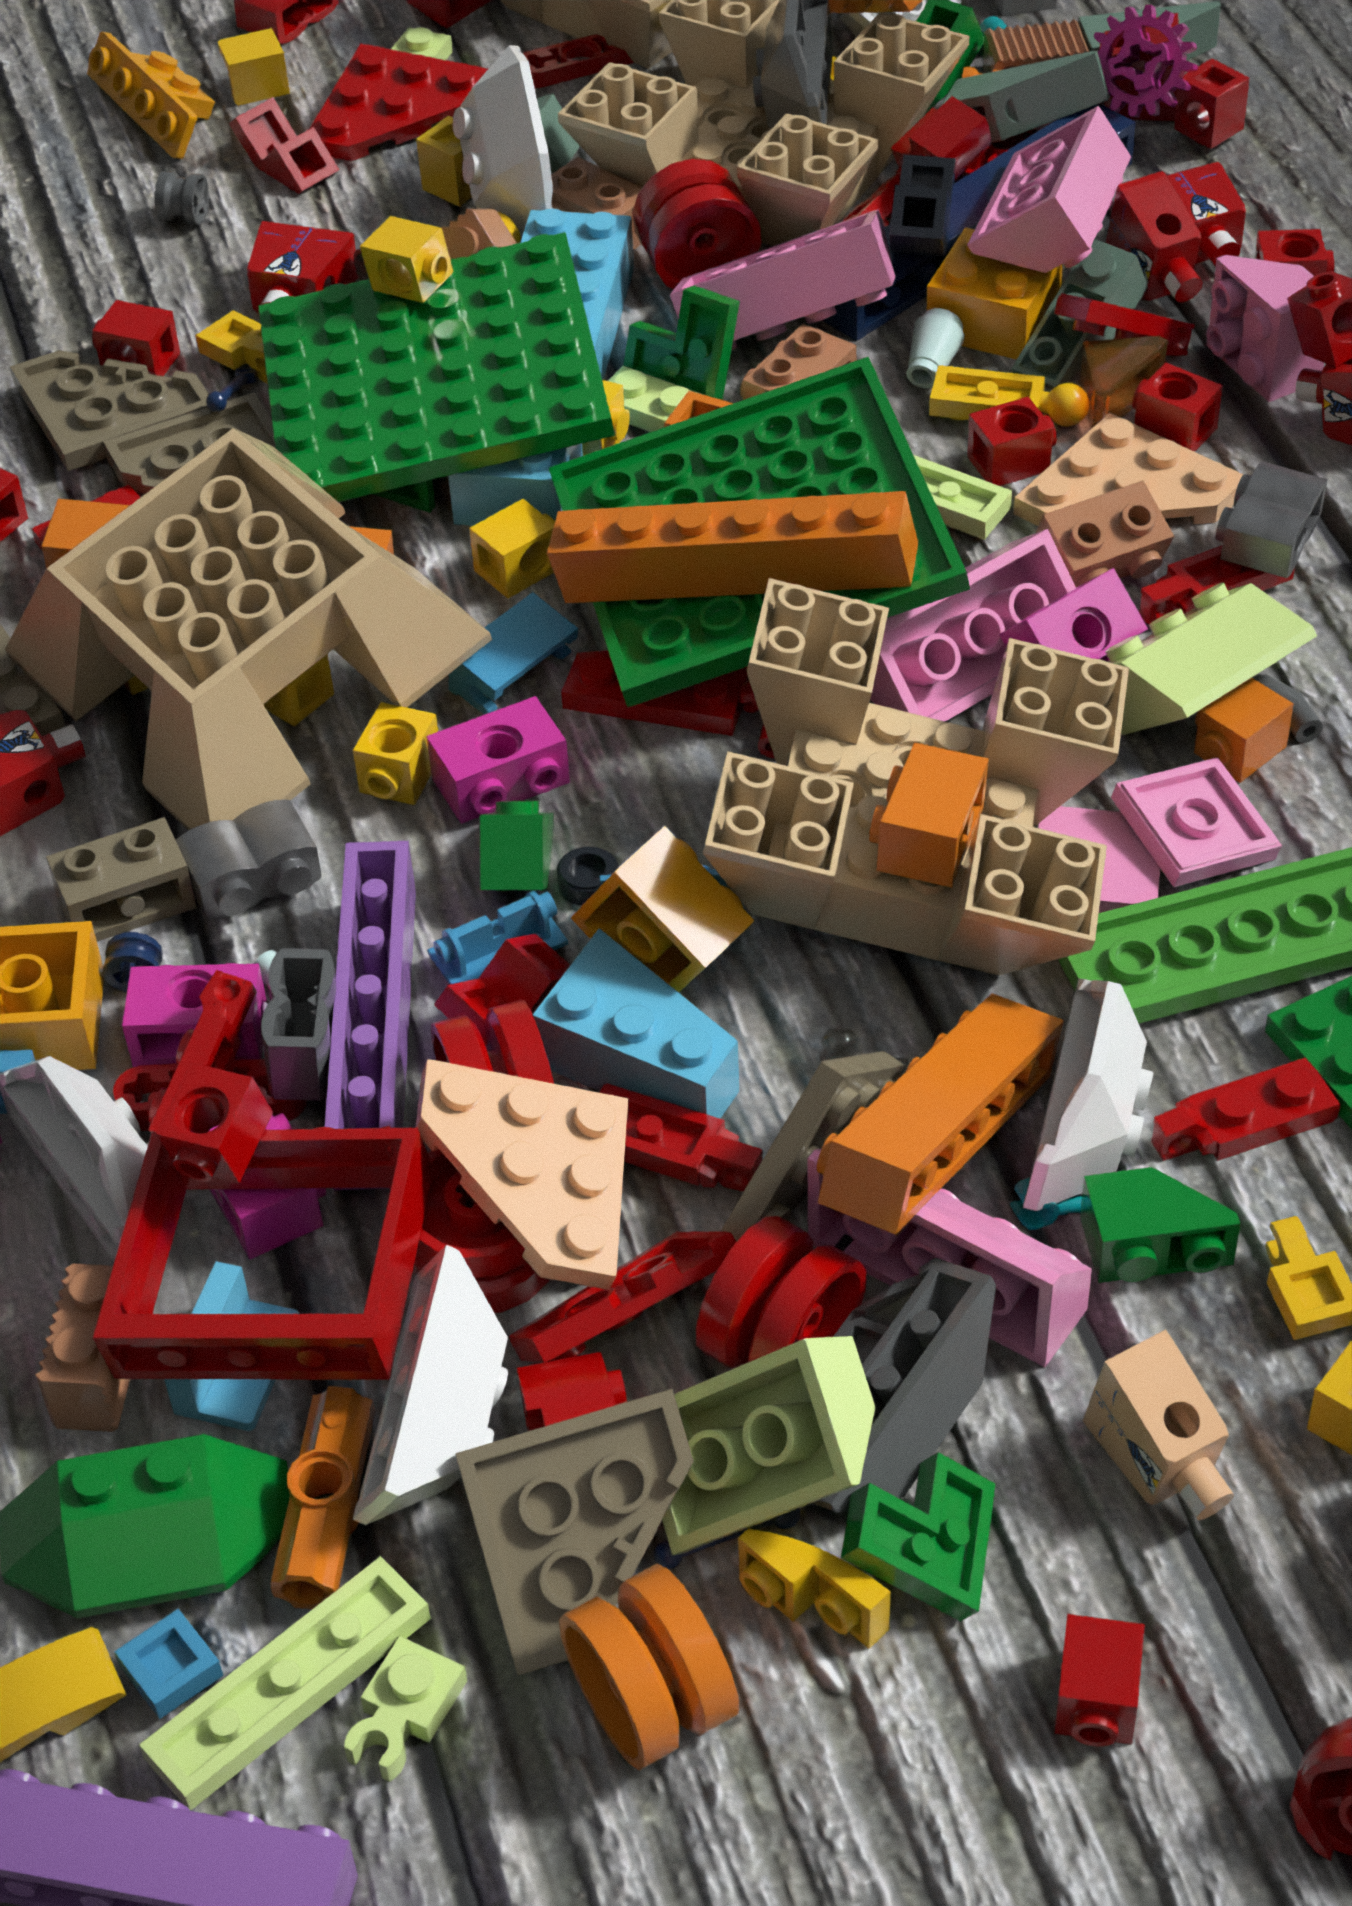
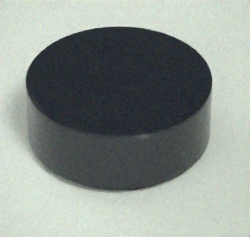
M580 847L566 853L557 865L558 889L562 897L572 904L582 906L600 887V875H612L618 869L616 858L610 852L598 847Z

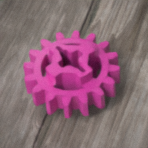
M1145 5L1142 16H1138L1135 8L1128 6L1125 7L1124 21L1121 22L1110 15L1107 18V22L1111 31L1107 35L1100 32H1095L1093 35L1097 42L1102 44L1100 51L1097 52L1109 96H1114L1110 109L1120 112L1128 103V112L1131 117L1139 118L1143 106H1146L1150 115L1157 116L1160 112L1159 102L1164 101L1169 106L1175 107L1178 103L1173 92L1177 88L1185 91L1190 90L1191 86L1183 79L1185 72L1197 71L1198 65L1187 61L1186 55L1195 51L1197 46L1193 42L1182 41V38L1189 30L1186 24L1181 23L1173 28L1171 27L1175 15L1172 12L1165 10L1156 19V8L1152 5ZM1145 27L1160 30L1170 42L1152 43ZM1123 37L1124 44L1117 57L1112 58L1115 46ZM1140 50L1149 55H1158L1153 57L1152 61H1148L1145 64V73L1135 68H1127L1133 62L1139 60ZM1173 65L1169 78L1161 86L1160 79L1167 66ZM1127 78L1134 81L1135 90L1138 91L1139 96L1126 93L1115 81Z

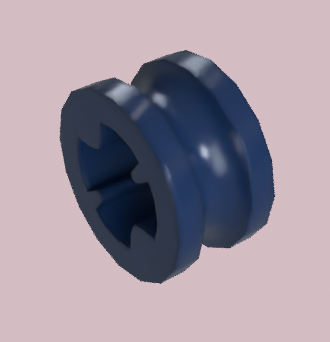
M124 932L115 935L108 941L106 946V959L102 971L104 979L115 989L127 992L131 967L160 966L163 958L161 945L154 938L138 932Z

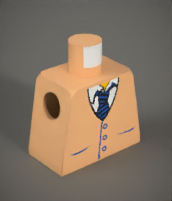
M1165 1329L1106 1360L1089 1401L1083 1422L1143 1499L1151 1505L1158 1504L1179 1493L1197 1520L1206 1519L1224 1508L1233 1499L1234 1493L1215 1468V1464L1228 1439V1430L1167 1330Z

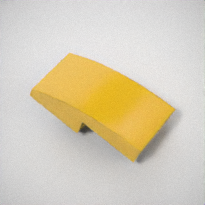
M747 1529L738 1537L739 1579L746 1592L758 1604L766 1608L774 1605L794 1622L815 1603L817 1612L830 1628L842 1635H846L849 1632L868 1649L889 1631L890 1591L860 1569L823 1549L779 1534Z
M90 1627L71 1634L0 1667V1762L48 1731L63 1736L127 1695L98 1629Z

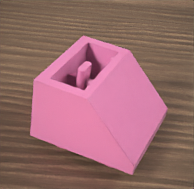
M1224 255L1216 259L1214 284L1211 289L1212 304L1209 328L1207 330V346L1214 355L1220 357L1241 376L1246 384L1252 386L1268 402L1294 393L1297 378L1303 368L1322 371L1324 367L1323 362L1303 355L1287 297L1305 287L1307 281L1313 275L1301 265Z

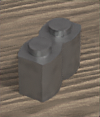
M1263 461L1257 465L1252 476L1243 474L1236 489L1234 509L1225 507L1217 525L1215 540L1223 542L1221 560L1288 578L1298 562L1304 544L1311 537L1319 520L1328 479Z
M273 800L256 805L241 813L234 820L208 822L187 831L176 839L177 845L188 866L194 896L206 919H219L239 915L264 898H277L299 893L322 877L317 847L291 800Z

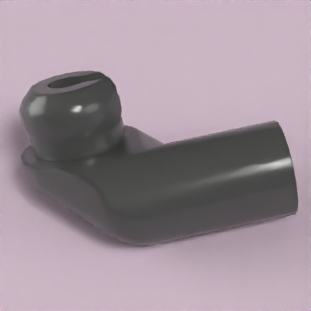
M1267 674L1252 677L1294 703L1290 731L1300 743L1310 742L1320 735L1323 730V724L1302 693Z

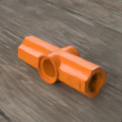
M328 1386L327 1390L323 1393L312 1396L300 1454L291 1464L287 1473V1486L290 1498L270 1585L274 1597L289 1602L294 1608L313 1609L339 1589L350 1534L357 1528L359 1523L353 1520L357 1501H359L358 1494L375 1417V1405L373 1399L363 1397L353 1388ZM322 1494H334L325 1499H314Z

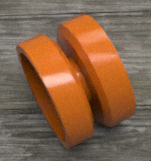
M655 1564L624 1581L618 1590V1608L596 1596L563 1614L559 1619L560 1636L568 1661L588 1704L613 1745L625 1760L640 1771L679 1748V1724L700 1737L739 1714L738 1693L722 1649L702 1611L684 1585L669 1569Z

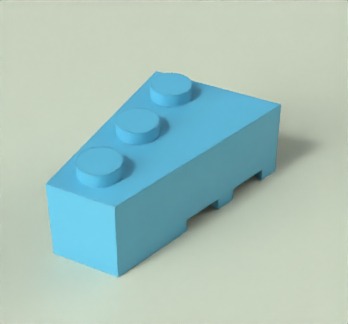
M600 928L533 1014L551 1071L600 1091L603 1085L608 1083L720 1119L739 1093L738 1041Z

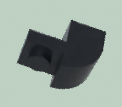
M903 155L900 185H895L889 232L891 252L945 256L950 232V211L956 171L955 158Z

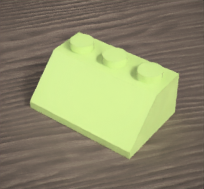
M1224 583L1206 589L1192 598L1196 608L1186 614H1183L1181 609L1174 610L1150 623L1149 627L1153 634L1140 641L1138 635H1134L1105 651L1109 658L1107 662L1129 667L1121 735L1188 718L1317 637L1313 626L1252 583L1231 590H1227Z
M853 1336L805 1338L674 1394L694 1462L662 1518L672 1555L693 1550L860 1484L875 1405Z

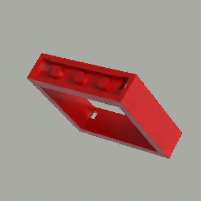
M390 1126L334 1129L331 1127L284 1130L265 1129L240 1184L215 1177L210 1182H200L181 1174L174 1168L172 1158L156 1135L157 1131H152L93 1335V1340L114 1379L390 1380L434 1172L419 1129L391 1128ZM391 1188L363 1314H153L186 1190Z

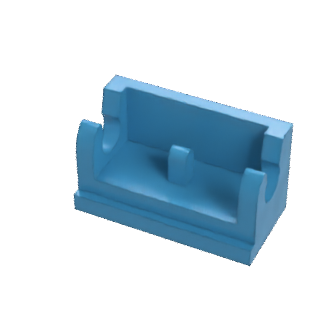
M532 592L484 627L490 632L492 640L449 674L448 690L456 696L460 695L483 714L493 712L498 707L492 700L495 701L502 696L503 690L550 654L559 659H564L571 654V649L565 643L571 644L578 638V628Z

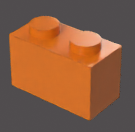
M914 742L904 767L895 765L892 769L886 795L888 805L878 804L873 814L869 842L878 844L876 871L952 888L984 808L989 758Z

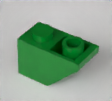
M539 801L496 802V813L480 815V890H544L549 888L554 813H539Z
M1153 1167L1084 1176L1080 1219L1098 1283L1119 1280L1138 1282L1156 1275L1186 1271L1205 1273L1219 1267L1234 1265L1241 1225L1237 1212Z

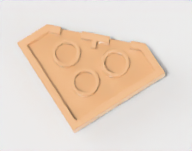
M1109 413L1014 497L1013 514L1038 526L1043 514L1144 480L1165 519L1191 516L1193 525L1216 523L1220 519L1225 507L1232 508L1234 506L1236 489L1243 474L1135 425L1126 419Z
M427 1059L421 1076L416 1128L419 1129L425 1144L432 1152L437 1149L442 1151L462 1175L459 1182L494 1224L500 1221L503 1222L525 1248L522 1255L523 1258L540 1277L610 1289L617 1273L628 1098Z

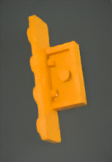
M101 31L96 45L89 55L88 76L172 158L183 159L197 118L209 120L215 102L200 88L201 83L197 79L185 74L177 67L178 61L175 58L158 51H152L150 56L132 53L111 33Z

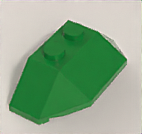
M206 1434L57 1460L0 1511L2 1579L5 1584L17 1590L21 1588L38 1600L75 1618L227 1591L259 1563L281 1538L290 1498L287 1486V1473L289 1471L287 1460Z

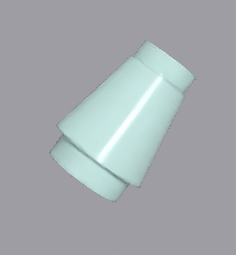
M933 308L926 311L923 316L915 321L906 373L908 380L915 386L921 388L933 387L938 365L948 366L963 345L965 338L963 324L956 314L946 309Z

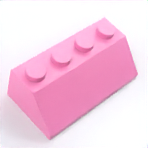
M1099 106L1013 154L967 244L973 254L1046 273L1061 264H1064L1066 268L1072 267L1083 261L1092 252V243L1096 234L1103 227L1102 221L1113 204L1112 198L1116 192L1117 185L1123 182L1122 176L1131 158V155Z
M879 209L683 278L670 294L677 317L679 318L683 289L693 285L739 300L740 304L732 350L737 348L735 340L755 333L757 341L765 340L787 330L785 323L804 316L807 324L814 323L836 314L835 305L855 299L857 306H863L886 297L885 288L892 286L895 274Z
M1048 529L1012 541L966 567L970 590L887 618L870 700L876 705L947 721L992 695L1006 649L999 634L1076 588ZM1072 629V633L1075 640L1078 644H1080V638L1074 629Z
M815 1149L807 1158L808 1234L812 1238L814 1246L832 1245L834 1247L844 1234L851 1236L854 1240L845 1249L844 1253L859 1260L865 1267L867 1274L890 1286L919 1275L918 1268L934 1258L992 1276L996 1284L989 1338L1043 1367L1047 1366L1088 1309L1092 1268L1082 1264L1068 1251L1059 1248L1053 1249L1020 1232L1009 1221L997 1217L992 1218L961 1202L953 1193L943 1188L896 1235L818 1203L824 1175L819 1174L816 1169L821 1149Z

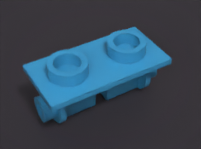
M531 891L526 894L525 898L498 909V919L490 921L484 915L457 928L443 930L442 938L434 941V947L427 949V952L447 982L455 984L478 979L506 939L536 933L554 951L568 945V939L551 918L557 915L558 912L555 901L550 893L545 892L538 895L535 891Z

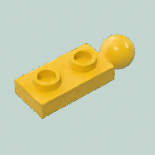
M938 365L929 400V416L947 417L953 420H969L970 413L1029 396L1040 412L1048 414L1054 423L1070 427L1079 424L1086 417L1089 410V398L1080 386L1073 383L1060 384L1053 388L1051 392L1044 391V376Z

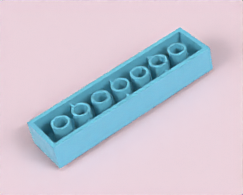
M558 209L530 210L521 242L528 241L537 235H555L566 232L603 381L634 270L632 216L613 215L608 212H596L593 214L563 212ZM582 444L449 475L454 524L474 526L521 499L526 500L542 514H548L556 521L557 513L562 511L549 467L583 456Z

